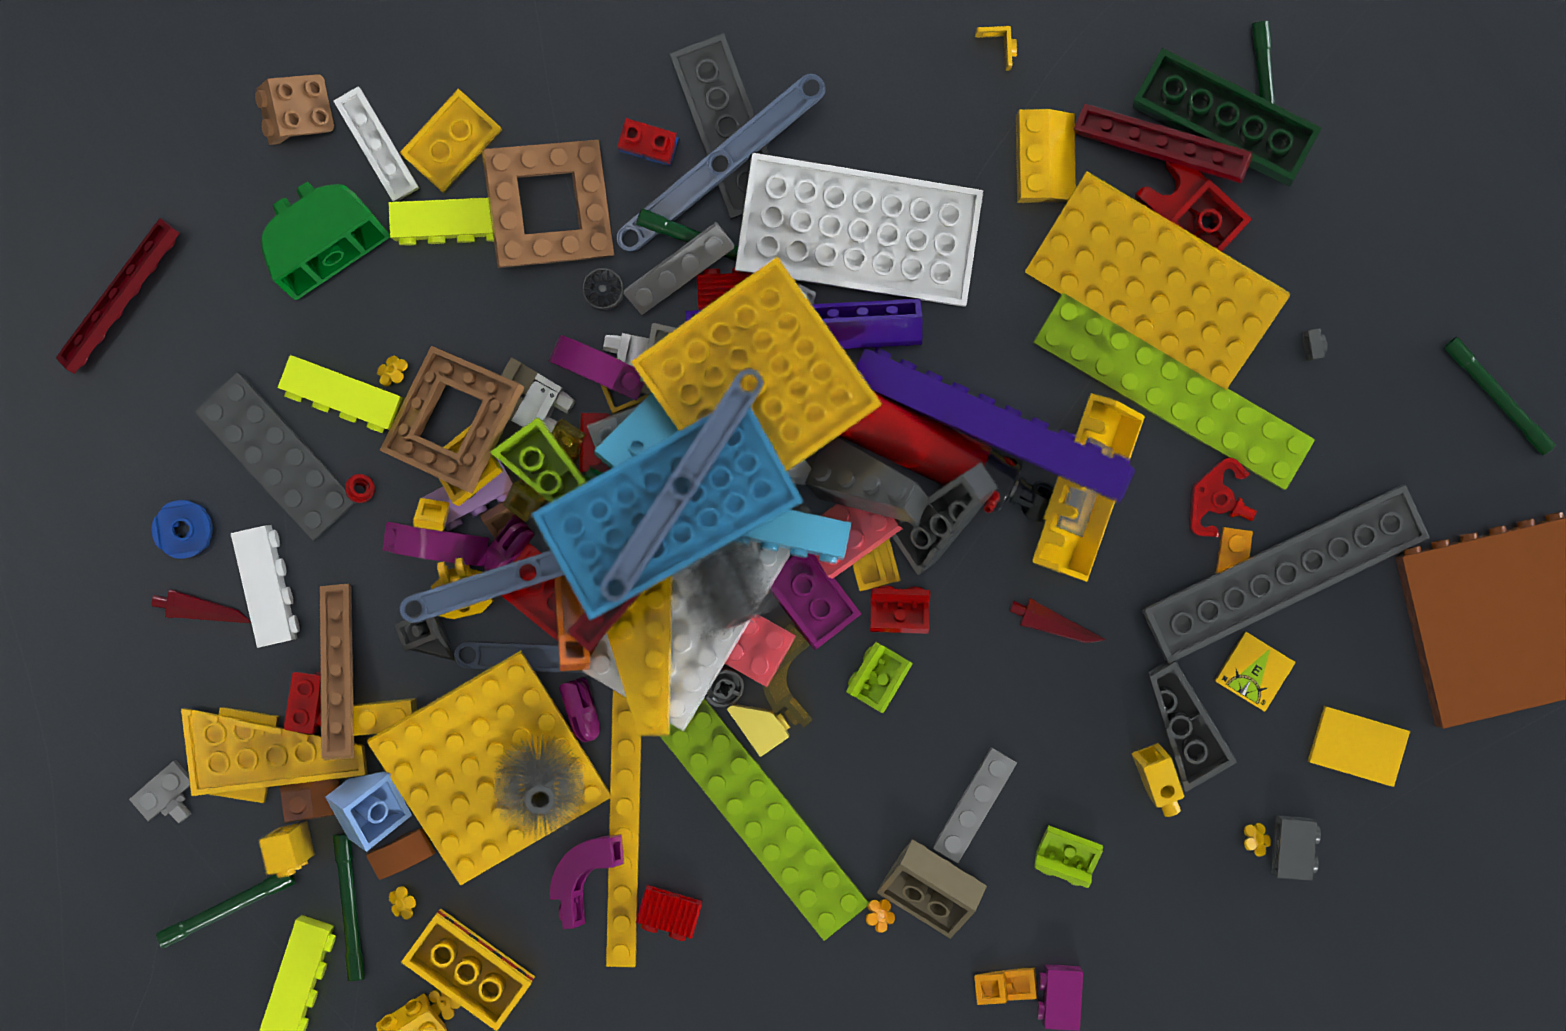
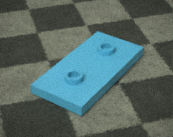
M651 393L594 450V454L613 469L674 435L679 430L654 394Z

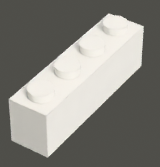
M265 525L231 533L257 648L297 639L300 626L297 616H292L290 604H293V596L290 587L285 586L283 576L287 574L284 560L282 558L279 559L277 547H280V540L277 531L272 530V525Z

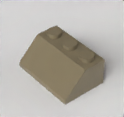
M912 839L895 861L877 893L951 939L976 912L987 886Z

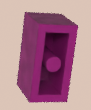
M1045 964L1044 973L1040 972L1039 990H1043V1002H1038L1037 1019L1042 1020L1045 1029L1080 1031L1083 971L1080 966Z

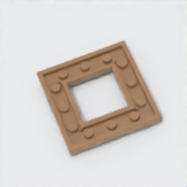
M599 140L482 150L497 268L614 256ZM572 173L579 229L525 234L517 178Z
M431 346L380 451L472 494L492 455L490 452L495 449L523 392L524 386ZM446 385L483 401L457 454L420 437Z

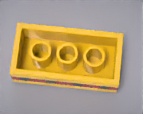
M442 909L435 914L401 961L402 964L495 1031L500 1028L535 978L530 972Z

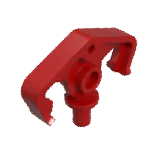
M1225 458L1194 484L1189 522L1190 530L1193 534L1219 537L1218 528L1213 525L1209 527L1201 525V518L1208 511L1217 514L1230 511L1229 516L1232 518L1234 516H1241L1250 521L1254 519L1257 511L1246 506L1242 502L1243 498L1238 497L1235 501L1232 490L1223 484L1224 472L1227 469H1232L1235 477L1238 479H1244L1250 475L1236 459Z

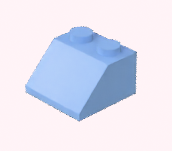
M386 771L350 778L325 797L348 839L366 852L412 816L402 795L391 780L390 773Z

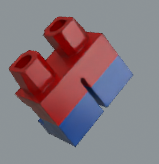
M626 118L617 147L620 152L640 158L645 156L646 160L671 167L680 139L676 137L677 133Z

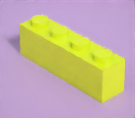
M488 198L389 202L390 238L394 241H399V245H416V240L427 239L428 244L446 243L445 239L457 238L458 243L475 242V237H486V241H494Z
M292 355L288 358L278 385L279 389L286 391L284 396L298 402H301L302 397L313 401L311 407L327 413L330 408L340 411V418L353 423L356 422L357 418L367 421V428L383 433L384 428L390 430L405 399L399 395Z
M304 915L295 920L259 1031H306L309 1018H306L305 1015L308 1007L312 1008L316 1001L318 991L314 990L317 979L322 980L327 963L323 962L326 951L331 952L334 946L336 935L332 933L335 925Z

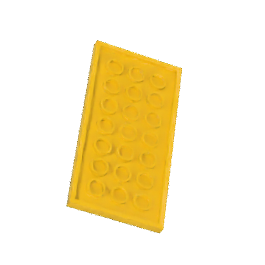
M1088 171L1082 177L1025 270V273L1060 294L1065 293L1227 390L1290 297V292Z

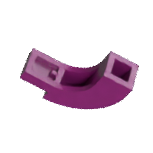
M563 335L559 336L548 362L636 401L645 383L640 381L641 376L635 367Z
M387 522L382 550L393 552L394 554L455 563L457 558L462 557L466 565L485 566L489 537L431 530Z
M622 835L601 836L580 843L569 850L558 863L550 884V900L561 899L559 918L562 921L563 929H574L585 924L583 887L588 875L596 868H614L624 864Z

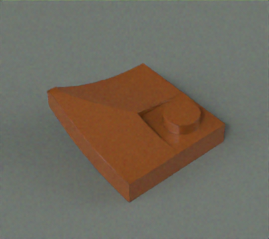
M339 779L280 785L284 822L291 823L334 816L335 814L325 797L340 786Z

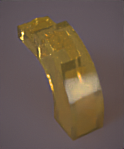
M562 418L556 423L552 434L575 464L580 456V446L586 434ZM520 478L512 484L503 506L527 522L533 517L532 513L541 509L548 500Z
M790 621L783 629L794 634L796 637L768 687L762 686L767 701L775 713L785 706L788 710L784 713L795 726L800 723L805 728L813 721V718L789 690L786 678L791 662L810 644Z

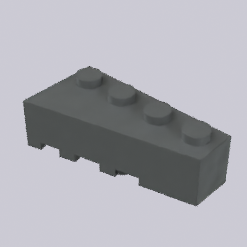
M1176 660L1171 663L1164 662L1148 671L1185 792L1236 764L1237 761Z

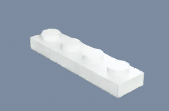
M358 86L334 100L339 112L392 201L398 202L420 189L361 88Z

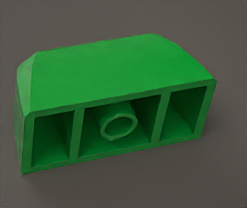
M305 182L296 190L300 197L299 201L292 205L287 198H281L273 204L276 216L271 219L261 236L262 254L273 281L293 300L300 299L390 238V233L357 195L345 185L333 184L315 189L309 182Z

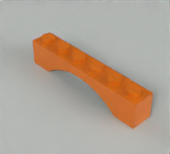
M566 575L554 578L560 671L590 670V652L567 633L585 610Z

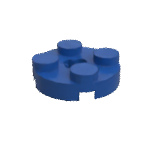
M176 500L165 504L161 508L157 517L152 522L151 531L153 540L159 549H162L173 558L183 559L200 554L210 545L213 525L209 514L202 505L188 500ZM180 521L186 522L185 525L189 526V531L186 532V537L184 538L180 537L181 533L176 534L175 528L180 526Z

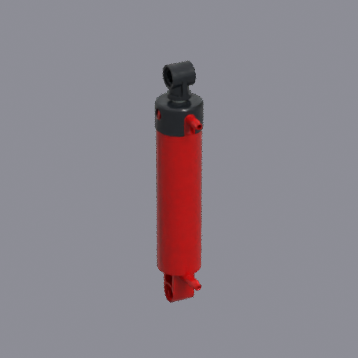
M876 392L874 394L882 405L839 435L943 486L948 485L962 474L982 463L998 487L983 505L985 512H1000L1010 496L1009 503L1022 505L1021 510L1029 519L1036 522L1046 521L1044 516L1054 486L1045 481H1037L1032 485L1027 482V478L1022 476L1017 481L1023 466L1022 460L993 446L989 447Z

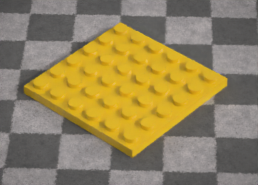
M778 257L631 361L679 431L713 413L741 371L746 369L757 371L762 378V388L750 407L786 472L882 405ZM745 375L741 378L740 386L744 391L752 392L757 388L758 381L753 375Z
M521 650L369 738L367 742L385 771L390 773V778L460 886L562 827L556 818L557 822L553 819V826L549 828L546 819V835L541 814L540 836V816L538 815L535 839L534 822L532 829L530 826L528 827L529 823L527 824L529 818L525 826L521 816L516 821L513 819L509 822L515 816L513 814L509 817L511 814H507L511 809L508 808L509 810L505 812L506 809L502 810L496 806L502 805V803L497 801L502 798L497 795H504L506 793L502 792L508 791H494L496 790L494 785H497L495 782L503 781L502 779L504 778H495L498 775L504 776L501 774L505 771L503 769L499 770L504 767L500 763H505L503 760L515 763L508 755L516 759L515 748L522 755L520 749L521 747L523 749L524 745L526 747L529 744L532 753V737L537 760L538 748L540 760L542 738H544V752L545 750L547 751L546 746L549 749L547 742L549 746L551 745V753L554 751V746L556 751L561 746L560 749L562 751L560 754L563 753L565 755L569 752L563 760L570 756L568 759L574 757L572 759L575 761L573 764L577 763L578 765L576 766L580 768L574 773L578 772L583 775L580 776L583 778L580 781L581 783L575 784H580V786H574H584L579 789H585L582 790L584 793H580L584 794L583 796L577 795L579 798L573 797L578 801H582L577 804L579 805L578 807L574 806L579 812L574 811L573 813L570 810L571 814L564 811L570 818L559 814L564 820L562 822L563 825L611 797L609 789ZM569 789V790L578 792V793H575V794H579V792H580L579 790Z

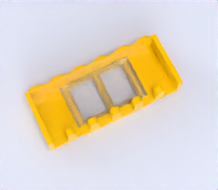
M1091 393L1074 441L1082 445L1089 441L1102 447V453L1109 457H1113L1114 453L1130 460L1145 416L1117 400ZM1058 476L1044 516L1046 523L1032 562L1087 582L1115 501Z

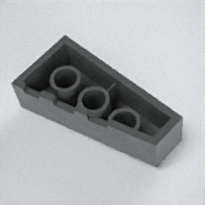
M838 437L820 449L805 481L809 489L821 500L917 525L929 500V497L915 481Z
M979 463L931 495L918 525L898 520L903 529L892 537L917 575L940 559L998 488L982 463Z

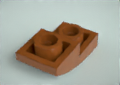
M419 828L399 836L391 843L370 850L366 857L378 879L381 880L435 854V851L423 828Z

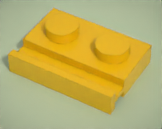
M890 539L852 565L859 591L901 581Z

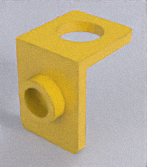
M1011 26L977 27L975 31L976 38L1004 37L1005 71H1010L1012 68V57L1017 56V40L1011 39Z
M601 385L612 414L642 403L649 396L647 394L639 397L637 401L632 400L616 407L609 389Z

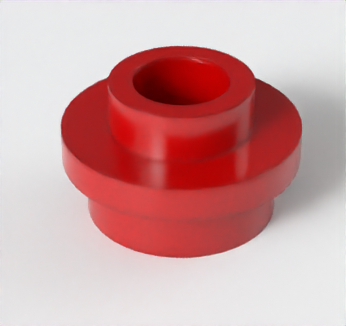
M364 474L351 476L345 485L347 497L356 503L369 501L375 491L373 481ZM361 485L365 492L357 493L354 487Z

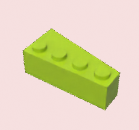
M539 417L490 452L550 503L587 483L555 436Z

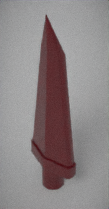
M169 589L167 597L153 595L151 602L153 607L164 608L165 617L251 623L239 610L177 592V590Z
M1031 598L1028 599L1026 606L1013 601L1009 608V612L1022 616L1020 625L1026 628L1037 629L1084 643L1106 640Z

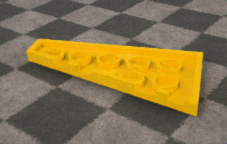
M673 575L644 590L607 632L639 736H669Z
M181 708L191 796L368 774L365 748L362 744L354 743V758L324 760L322 759L321 736L288 731L280 727Z

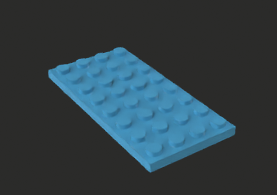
M751 407L628 595L620 601H610L603 596L601 591L602 582L712 413L532 513L590 620L682 570L681 568L691 565L688 563H695L700 560L699 558H704L803 502ZM678 477L673 483V488L678 494H686L690 491L691 482L686 477ZM612 579L608 582L607 592L611 596L618 597L623 593L624 585L621 580Z

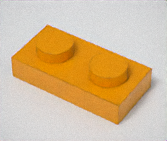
M1222 527L1215 574L1249 558L1253 531Z

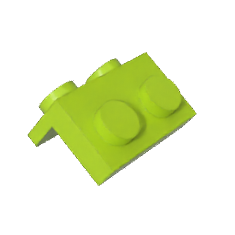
M875 642L873 646L866 650L863 656L864 662L859 670L850 677L849 687L846 692L875 710L884 713L913 663L880 643Z
M1048 825L1036 851L1034 868L1040 870L1043 874L1054 875L1067 880L1072 885L1089 888L1092 882V873L1103 852V845Z

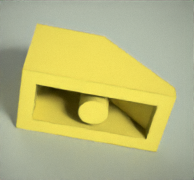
M739 704L727 706L728 712L760 757L789 738L787 730L791 727L781 713L776 716L773 710Z

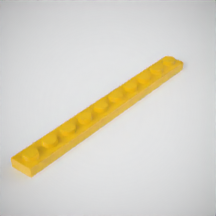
M613 690L609 835H622L624 864L608 868L606 967H636L642 736L637 734L627 698Z

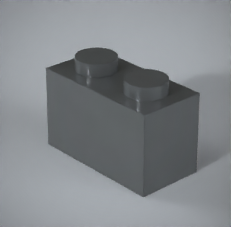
M1276 815L1271 872L1277 878L1313 881V873H1317L1319 864L1318 856L1315 855V846L1319 844L1321 838L1320 826H1317L1315 820Z

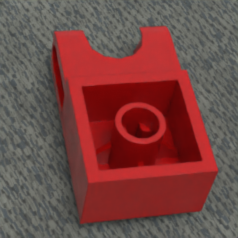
M1167 161L1166 169L1174 178L1176 185L1173 194L1161 195L1151 187H1142L1135 193L1136 201L1222 252L1252 219L1198 170ZM1210 218L1212 223L1209 225L1212 229L1209 227L1205 228L1202 225L1201 219Z

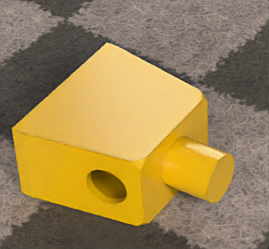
M1159 743L1133 752L1132 756L1142 782L1154 805L1157 808L1161 807L1165 817H1171L1180 813L1181 809L1178 800L1184 798V793L1170 755Z

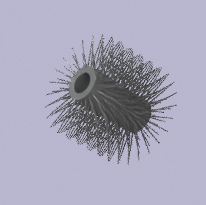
M733 549L732 551L728 550L726 553L724 551L722 553L717 552L713 556L710 555V557L702 559V562H697L700 563L699 565L690 566L694 567L691 568L693 570H685L687 571L685 573L688 574L684 576L688 579L682 582L690 580L684 584H687L685 586L690 585L687 588L691 587L695 591L689 594L692 595L689 598L694 597L692 599H695L689 603L695 602L693 604L696 605L692 607H696L694 609L699 608L696 610L700 613L697 616L702 615L696 618L699 619L696 622L703 620L699 623H705L702 626L705 628L699 630H704L701 633L706 632V630L709 633L711 631H724L726 628L729 630L734 627L735 629L736 626L743 625V623L750 621L752 618H757L754 617L759 615L757 613L766 611L764 610L766 608L763 606L773 604L769 601L772 598L767 599L771 597L768 596L771 593L766 594L768 592H765L770 588L765 589L767 587L759 589L761 588L759 583L762 582L759 580L763 578L758 579L759 577H756L760 575L754 570L757 567H754L755 565L748 567L754 563L749 564L748 561L751 559L748 558L752 556L747 557L748 555H745L749 553L746 552L747 550L741 549L735 552V549Z
M532 737V753L530 747L526 749L525 753L521 751L522 759L520 758L519 760L516 756L515 765L512 761L509 763L503 760L505 763L502 765L506 768L503 769L505 772H502L501 775L506 777L502 779L503 781L495 782L497 785H494L496 786L494 791L508 790L502 792L506 793L504 795H497L505 800L500 803L505 805L503 808L509 806L507 809L512 808L509 811L512 813L509 817L513 814L517 815L518 817L515 821L521 816L525 821L523 822L525 826L529 818L527 824L529 823L528 827L530 826L531 829L534 822L536 839L538 815L540 816V836L541 814L545 834L547 835L546 819L550 828L553 826V819L557 822V815H565L570 818L564 811L571 814L569 811L571 810L572 812L576 809L574 806L582 801H578L573 797L579 798L577 795L583 796L584 794L580 793H584L582 790L585 789H579L584 786L574 787L580 786V784H575L581 783L580 781L583 779L580 777L583 776L582 774L574 773L576 770L573 768L577 766L568 764L573 761L574 757L568 759L570 757L568 756L562 763L563 758L561 756L563 753L557 758L556 748H553L554 751L551 753V745L549 746L548 742L549 749L546 746L547 751L545 750L544 752V738H542L540 760L539 748L537 760ZM569 789L579 790L580 792H579V794H575V793H578V792L572 791V790H569Z

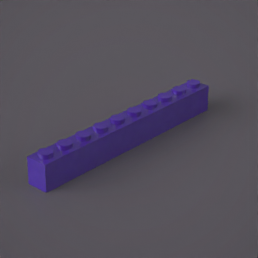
M876 347L874 352L866 348L864 349L856 368L872 391L1115 502H1121L1135 473L1133 467L1129 465V459L1114 453L1113 457H1109L1102 453V447L1089 441L1082 445L1074 441L1075 435L1062 429L1055 433L1047 429L1048 423L1035 417L1028 421L1021 417V411L1006 405L1005 409H1001L994 405L996 402L994 399L986 395L979 394L978 398L968 394L969 388L959 383L953 382L952 386L942 382L943 377L927 370L926 374L916 371L917 365L907 360L901 359L900 363L890 359L891 354Z

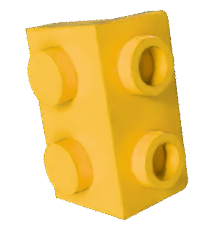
M425 994L411 999L406 1005L384 1016L376 1023L377 1031H447L446 1024L430 1007L429 999Z

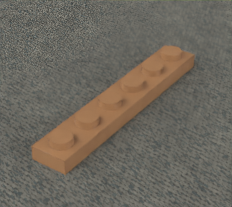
M349 584L320 586L322 759L354 758L352 587Z

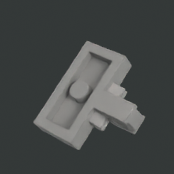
M174 760L129 800L147 821L152 820L161 812L164 816L170 814L178 823L183 822L192 814L182 803L186 799L183 792L190 787L189 774L177 760Z

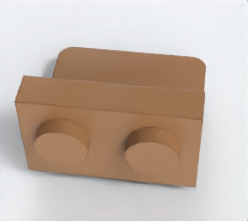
M320 74L270 78L256 88L255 100L257 106L261 108L263 116L262 132L267 137L269 145L280 144L291 136L329 133L334 129L324 78Z

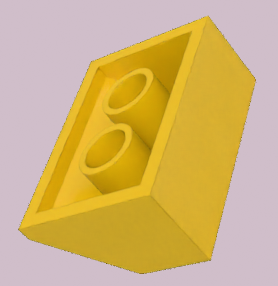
M1020 109L1016 114L1017 203L1068 202L1076 189L1074 113L1052 109Z

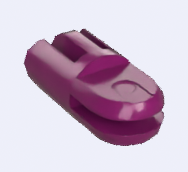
M517 514L512 516L487 548L485 566H483L485 571L513 563L534 537L535 533L530 530L529 526Z
M580 677L560 685L559 690L573 734L581 742L595 740L600 733V723L587 679Z

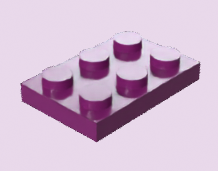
M808 553L807 558L792 556L788 559L769 589L770 593L814 650L818 649L861 615V612L835 578L831 579L827 576L814 554Z

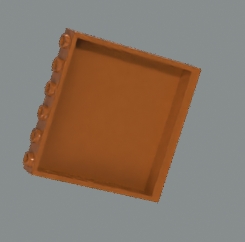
M1563 512L1545 515L1546 520L1535 523L1534 518L1516 522V528L1508 530L1506 525L1489 528V534L1478 536L1477 532L1460 535V541L1450 543L1449 539L1431 542L1432 548L1421 550L1420 546L1410 547L1403 551V555L1395 556L1435 726L1444 729L1566 700V516L1563 515Z

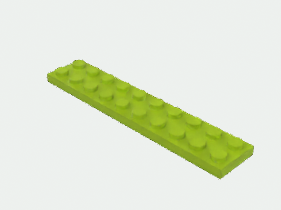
M1065 293L1059 297L1033 342L1034 345L1222 455L1236 459L1243 467L1282 490L1287 489L1315 441L1314 438L1230 389H1223Z
M705 697L684 731L670 724L669 736H660L824 941L868 906V900Z

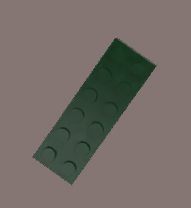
M1164 48L1159 52L1133 102V108L1178 131L1252 152L1249 167L1288 187L1294 181L1322 129Z

